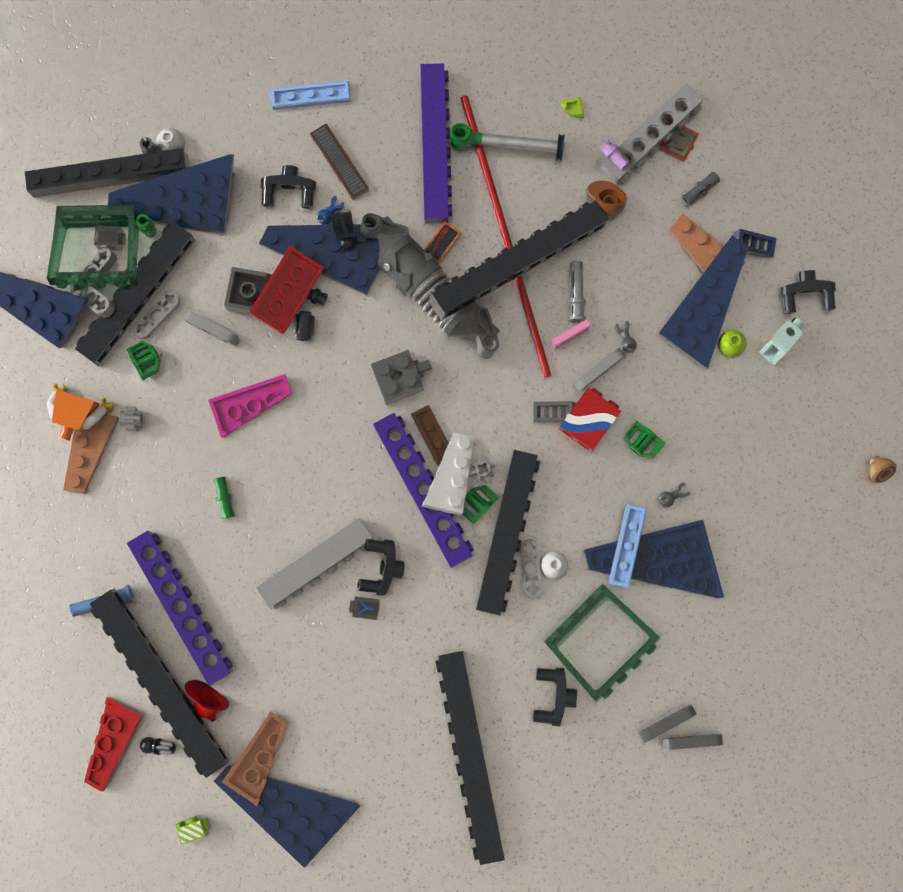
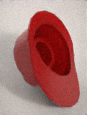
M190 680L185 684V692L194 701V711L197 715L215 721L221 711L229 707L228 699L211 686H208L207 683L199 680Z

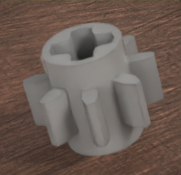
M126 406V411H120V426H125L127 431H137V426H142L143 424L142 411H137L138 408L136 406Z
M478 457L477 464L471 463L475 470L470 473L471 475H477V482L480 478H484V481L487 482L488 475L494 477V473L490 470L495 465H489V458L486 461H482ZM483 465H486V470L488 472H483V474H480L478 466L482 467Z

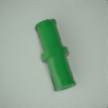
M144 214L139 215L136 218L139 230L147 237H154L157 233L154 222Z
M225 476L212 479L217 494L215 499L219 503L222 519L235 516L230 501L232 496L228 492Z

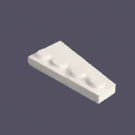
M456 432L452 435L421 507L455 515L463 514L474 441L473 436Z

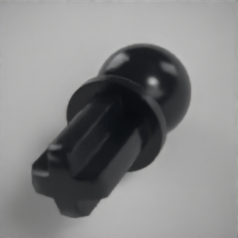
M145 737L140 742V749L145 754L152 752L155 755L160 753L174 754L176 745L174 742L162 741L161 738L154 740L151 737Z

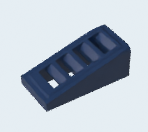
M738 229L734 232L733 236L748 246L746 254L769 258L774 257L776 238L744 229ZM757 240H759V248H756ZM765 242H768L767 251L764 250Z

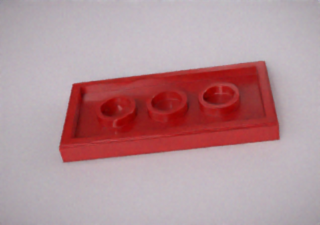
M290 245L248 314L279 334L284 335L324 267Z

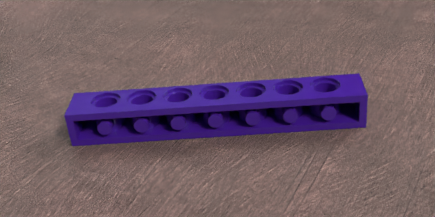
M392 413L375 422L373 426L450 568L472 558L471 552L474 549L469 540L464 541L461 535L464 533L459 522L455 524L452 519L454 514L442 511L432 513L428 508L421 507L427 494H420L419 487L423 484L430 487L434 476L430 469L426 470L422 463L425 462V459L421 452H416L412 446L416 443L411 434L406 435L403 429L406 425L402 417H397L395 413ZM392 432H399L401 438L398 441H392L390 439ZM408 449L411 455L407 459H402L399 456L400 451ZM412 467H418L421 472L419 476L412 477L409 474V470ZM441 520H447L450 523V527L448 530L442 531L438 528V523ZM451 538H457L460 545L456 549H451L448 546V541Z
M147 530L127 542V545L208 686H211L232 674L231 668L233 664L228 656L224 657L221 650L223 647L218 639L214 640L211 635L213 630L208 621L204 622L200 616L202 614L201 608L197 603L193 604L190 598L192 596L190 589L187 585H182L180 572L177 568L173 569L170 564L172 559L166 550L163 551L159 545L162 543L156 532L153 534ZM153 548L156 555L153 559L149 560L147 551ZM160 566H164L166 569L163 577L157 575V569ZM171 583L176 586V591L172 595L167 592V587ZM180 601L186 603V610L182 613L177 609ZM193 618L196 620L197 626L191 631L187 623ZM202 636L207 639V645L204 648H200L197 643L198 639ZM211 654L217 657V664L215 666H211L208 663V657Z

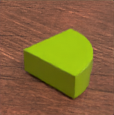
M581 97L561 100V106L568 115L575 118H584Z

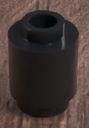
M299 311V314L295 315L293 334L296 340L311 341V337L314 336L315 316L311 315L312 312Z

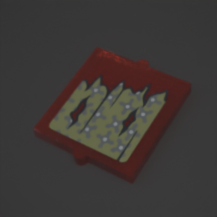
M667 119L665 125H671V121ZM684 126L680 130L676 128L672 132L674 134L668 142L662 141L658 145L660 151L685 162L690 150L694 149L693 145L699 133Z

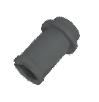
M145 137L146 141L144 138L140 140L143 154L158 151L157 145L150 138Z

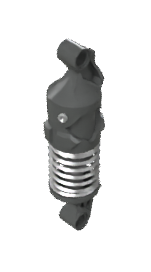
M373 213L365 214L359 231L365 238H376L379 240L378 267L396 284L395 288L403 297L408 296L412 301H418V307L425 305L423 312L430 310L428 317L436 315L437 313L428 302L431 291L439 285L445 286L448 284L447 281L451 279L447 278L446 272H443L442 267L439 265L440 261L432 253H427L410 236L408 227L394 223L388 216L383 218ZM366 224H371L373 227L370 228ZM475 302L439 323L438 328H443V332L447 337L476 339L477 352L483 359L492 358L499 348L497 334L500 330L492 323L488 309L480 307ZM438 315L434 317L433 323L441 320ZM484 345L491 346L492 350L487 349Z

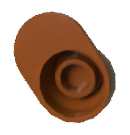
M601 180L595 181L588 186V194L597 201L606 215H616L624 210L627 196L614 183Z

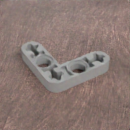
M108 248L100 249L70 286V292L76 296L90 298L95 294V299L92 302L88 300L86 306L102 318L112 315L115 308L110 300L94 289L116 262V255ZM96 270V274L90 278L91 272ZM83 288L85 290L84 293H81L79 289ZM101 303L106 306L104 309L99 307Z

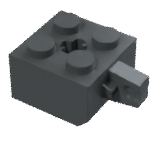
M232 267L224 303L227 311L248 314L271 274ZM252 289L253 293L247 296L246 292Z
M409 349L371 364L386 405L423 391L424 388L420 378L424 377V372L432 369L429 360L421 363L418 362V359L413 361ZM395 374L402 375L400 381L392 380Z

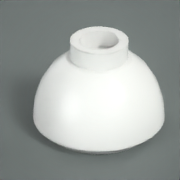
M167 128L158 134L156 144L159 151L180 149L184 146V138L176 129Z
M548 552L541 558V572L548 579H560L568 570V561L560 552Z

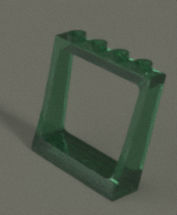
M135 205L57 206L46 277L49 284L56 285L62 289L66 288L67 285H75L78 288H86L87 285H95L98 288H105L106 285H115L118 288H124L126 285H136L139 228L136 218L139 215ZM128 227L127 269L125 271L59 272L67 229Z
M602 584L544 643L597 703L602 697L606 699L614 691L612 687L616 683L620 685L627 679L628 675L626 673L631 668L636 670L642 664L641 658L646 653L651 655L657 649L655 644L660 640V637ZM605 601H610L637 625L649 639L598 690H594L560 652L559 647Z

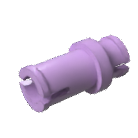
M608 139L600 147V150L605 153L604 156L606 158L609 157L622 170L630 161L617 149L618 146L616 144L613 145Z

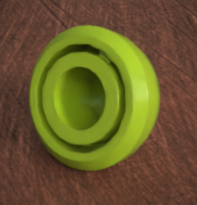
M733 329L725 331L718 340L720 351L727 357L740 356L745 351L747 345L745 336L740 331Z

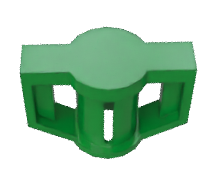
M140 341L126 349L143 381L159 372L161 358L154 346ZM146 347L150 348L137 356L134 355ZM155 362L154 366L143 371V368Z
M638 421L625 434L629 448L640 457L655 458L665 446V442ZM638 429L641 430L642 433L634 441V443L631 444L629 440L637 432ZM653 441L657 443L649 454L643 453Z
M486 485L473 487L465 495V501L478 514L475 516L464 506L463 515L475 524L499 496ZM481 490L491 500L487 502L476 491Z

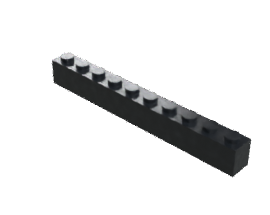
M596 200L590 204L586 202L576 212L570 211L560 221L554 220L549 223L546 229L542 231L540 229L536 230L530 235V238L526 240L524 238L520 239L514 244V247L510 249L504 248L497 254L498 256L494 258L488 257L477 268L473 266L466 270L461 277L455 276L451 278L445 286L439 285L431 291L428 302L442 321L603 229L609 218Z
M116 589L107 591L91 602L92 608L90 610L93 616L101 620L103 631L107 636L111 635L115 641V649L120 654L123 653L127 659L125 660L127 667L131 671H135L138 676L137 681L139 685L147 689L150 694L148 697L151 703L159 707L161 718L165 723L169 722L173 728L171 730L173 736L177 740H181L184 745L183 750L189 758L192 757L195 761L197 772L207 778L225 766L230 760L202 718L196 714L194 706Z
M463 651L439 655V660H436L435 663L437 673L442 672L443 680L439 681L441 693H446L447 701L443 702L445 713H450L451 722L447 723L450 735L454 734L455 742L452 743L453 754L458 755L459 763L456 764L457 774L462 776L464 783L460 785L462 797L467 798L468 805L464 806L466 818H471L472 826L468 827L470 839H475L476 847L472 848L474 859L479 860L480 865L503 861L505 858Z

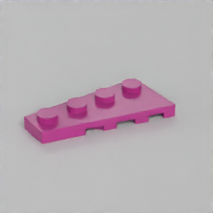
M286 374L208 399L221 438L292 394Z

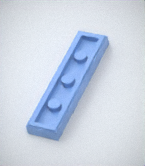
M348 80L270 89L273 110L351 101Z
M626 504L608 581L610 585L629 589L647 508Z

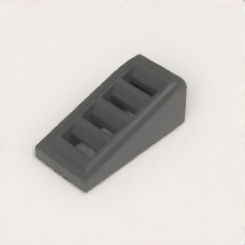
M534 402L533 422L563 423L566 418V407H569L570 413L576 402ZM541 406H544V418H541ZM549 407H552V418H549ZM557 407H561V417H557Z

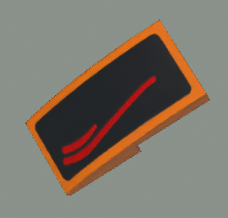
M445 221L424 250L427 253H432L441 263L462 232Z

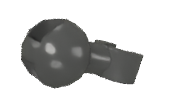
M625 321V332L619 328L618 324L615 325V330L622 336L621 348L623 351L630 353L636 349L637 342L634 338L630 337L628 332L630 324L628 321Z
M681 483L673 492H662L659 496V503L663 507H671L675 499L679 497L685 498L691 493H679L681 487L685 485V483Z

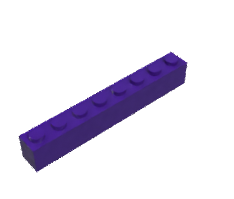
M444 63L420 64L425 224L444 223L445 221L449 223L448 217H452V204H448V197H452V185L447 184V178H451V166H447V159H451V148L446 147V140L450 139V127H446V120H450L449 108H445V101H449V89H445V82H449L448 70H444Z

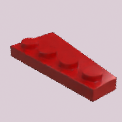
M106 697L105 710L101 715L100 729L95 738V748L93 755L90 757L84 780L85 783L101 792L105 791L144 717L110 697Z

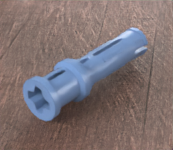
M129 584L125 585V588L116 590L124 603L134 602L133 591ZM100 596L70 604L69 608L72 616L76 617L91 612L90 609L92 607L90 603Z

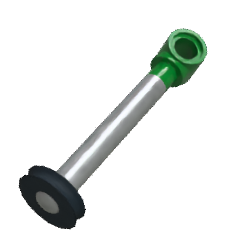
M464 123L453 125L450 133L451 145L456 150H464L467 147H471L472 144L553 152L556 153V160L560 159L561 162L565 151V134H558V141L478 133L473 132V129H470Z

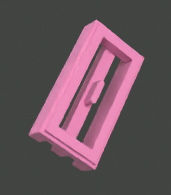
M584 320L553 338L551 341L553 348L557 349L588 331L590 328L588 320Z

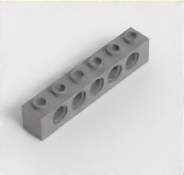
M686 83L617 148L630 161V164L620 170L608 157L601 163L600 169L616 185L620 181L624 183L632 175L630 172L634 168L639 169L646 162L644 159L649 154L653 156L659 150V145L663 141L666 143L673 137L674 134L672 132L676 128L679 130L683 128L688 122L687 118L691 114L695 116L702 109L703 98ZM682 106L686 111L680 112L676 107ZM668 119L672 124L665 125L662 120ZM653 132L658 137L655 139L650 138L648 133ZM641 146L644 151L637 152L634 147Z

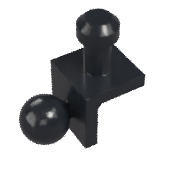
M351 211L331 214L333 233L337 239H340V247L346 251L352 249L354 246L352 237L357 236V233L353 228Z

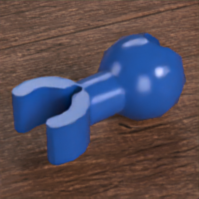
M337 196L332 197L331 205L327 209H322L317 213L316 218L320 224H329L332 220L331 214L344 208V202L334 206Z

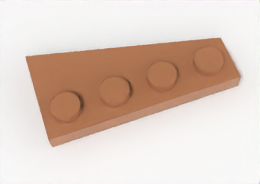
M683 213L669 230L703 272L706 271L724 247L723 244Z
M104 415L96 424L84 432L74 429L64 491L86 493L96 471L95 468L104 453L103 450L112 435L111 432L114 425L117 424L118 416Z
M269 711L222 781L223 784L256 806L259 803L260 795L266 784L267 776L274 762V757L281 743L287 722Z

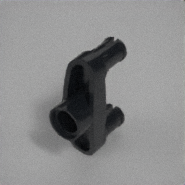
M282 165L280 167V175L261 178L262 206L273 207L275 189H293L302 191L301 208L313 209L316 182L312 179L298 176V167Z
M815 270L797 272L798 282L779 288L780 296L783 299L784 314L796 313L795 295L797 293L820 291L823 299V310L836 309L835 282L816 280Z
M366 539L364 550L382 553L378 579L376 581L358 579L357 590L385 596L392 578L402 579L405 564L404 561L395 560L396 549L394 540Z
M537 668L536 680L555 682L557 686L555 709L553 711L534 710L533 722L552 724V726L560 727L565 707L576 708L577 689L567 688L564 668Z

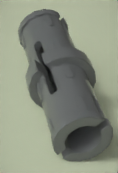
M712 171L701 182H696L694 184L695 187L682 196L683 201L688 206H691L701 196H706L708 191L721 181L719 176Z

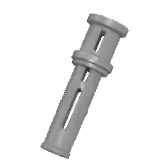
M572 261L570 262L571 298L568 301L570 306L568 321L571 323H581L586 320L584 316L586 300L583 298V262Z

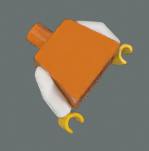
M57 384L53 385L54 392H52L47 402L52 422L62 425L58 437L69 441L74 429L81 432L90 429L106 412H111L113 409V402L105 405L106 398H102L101 405H99L98 402L67 393L65 385L58 389Z

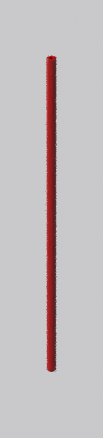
M468 95L462 96L460 99L469 128L473 129V132L479 133ZM474 144L504 246L510 249L513 247L483 145ZM521 275L515 279V283L543 376L547 378L552 375Z

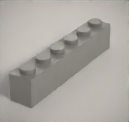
M358 518L256 587L268 607L270 609L275 607L277 610L287 603L285 600L290 596L295 598L303 593V587L308 584L313 586L321 580L320 576L325 572L329 575L338 569L337 564L342 561L346 563L355 557L353 553L359 549L364 551L366 539H374Z

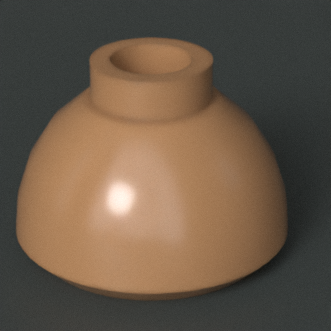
M874 456L869 461L871 465L869 474L874 483L885 482L896 472L897 464L891 459Z

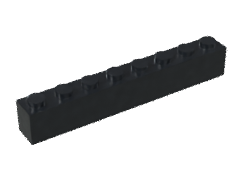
M180 148L24 171L27 192L34 198L147 181L188 168L189 164L185 150Z
M173 221L170 225H166L162 230V236L159 240H155L151 244L150 251L146 257L143 256L139 260L136 270L128 274L123 287L115 291L111 301L115 307L112 315L107 318L99 317L97 320H94L90 324L87 334L80 337L77 341L75 350L99 367L195 241L194 237Z
M518 450L513 451L476 607L478 611L500 616L501 612L506 611L508 600H504L506 592H510L512 580H509L510 572H515L517 560L513 559L515 552H519L522 540H518L519 533L524 532L526 520H523L524 512H529L531 501L527 499L529 492L533 493L536 481L532 480L534 472L538 473L540 461L537 460L538 455Z

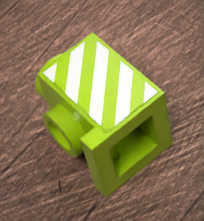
M195 816L185 820L186 824L183 821L175 824L181 845L205 837L209 834L208 830H210L207 817L198 819Z

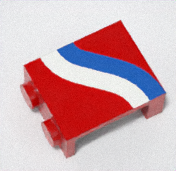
M587 388L559 427L561 432L591 453L621 413L618 409L619 406L612 400L606 401L602 398L603 394L595 388L592 390Z

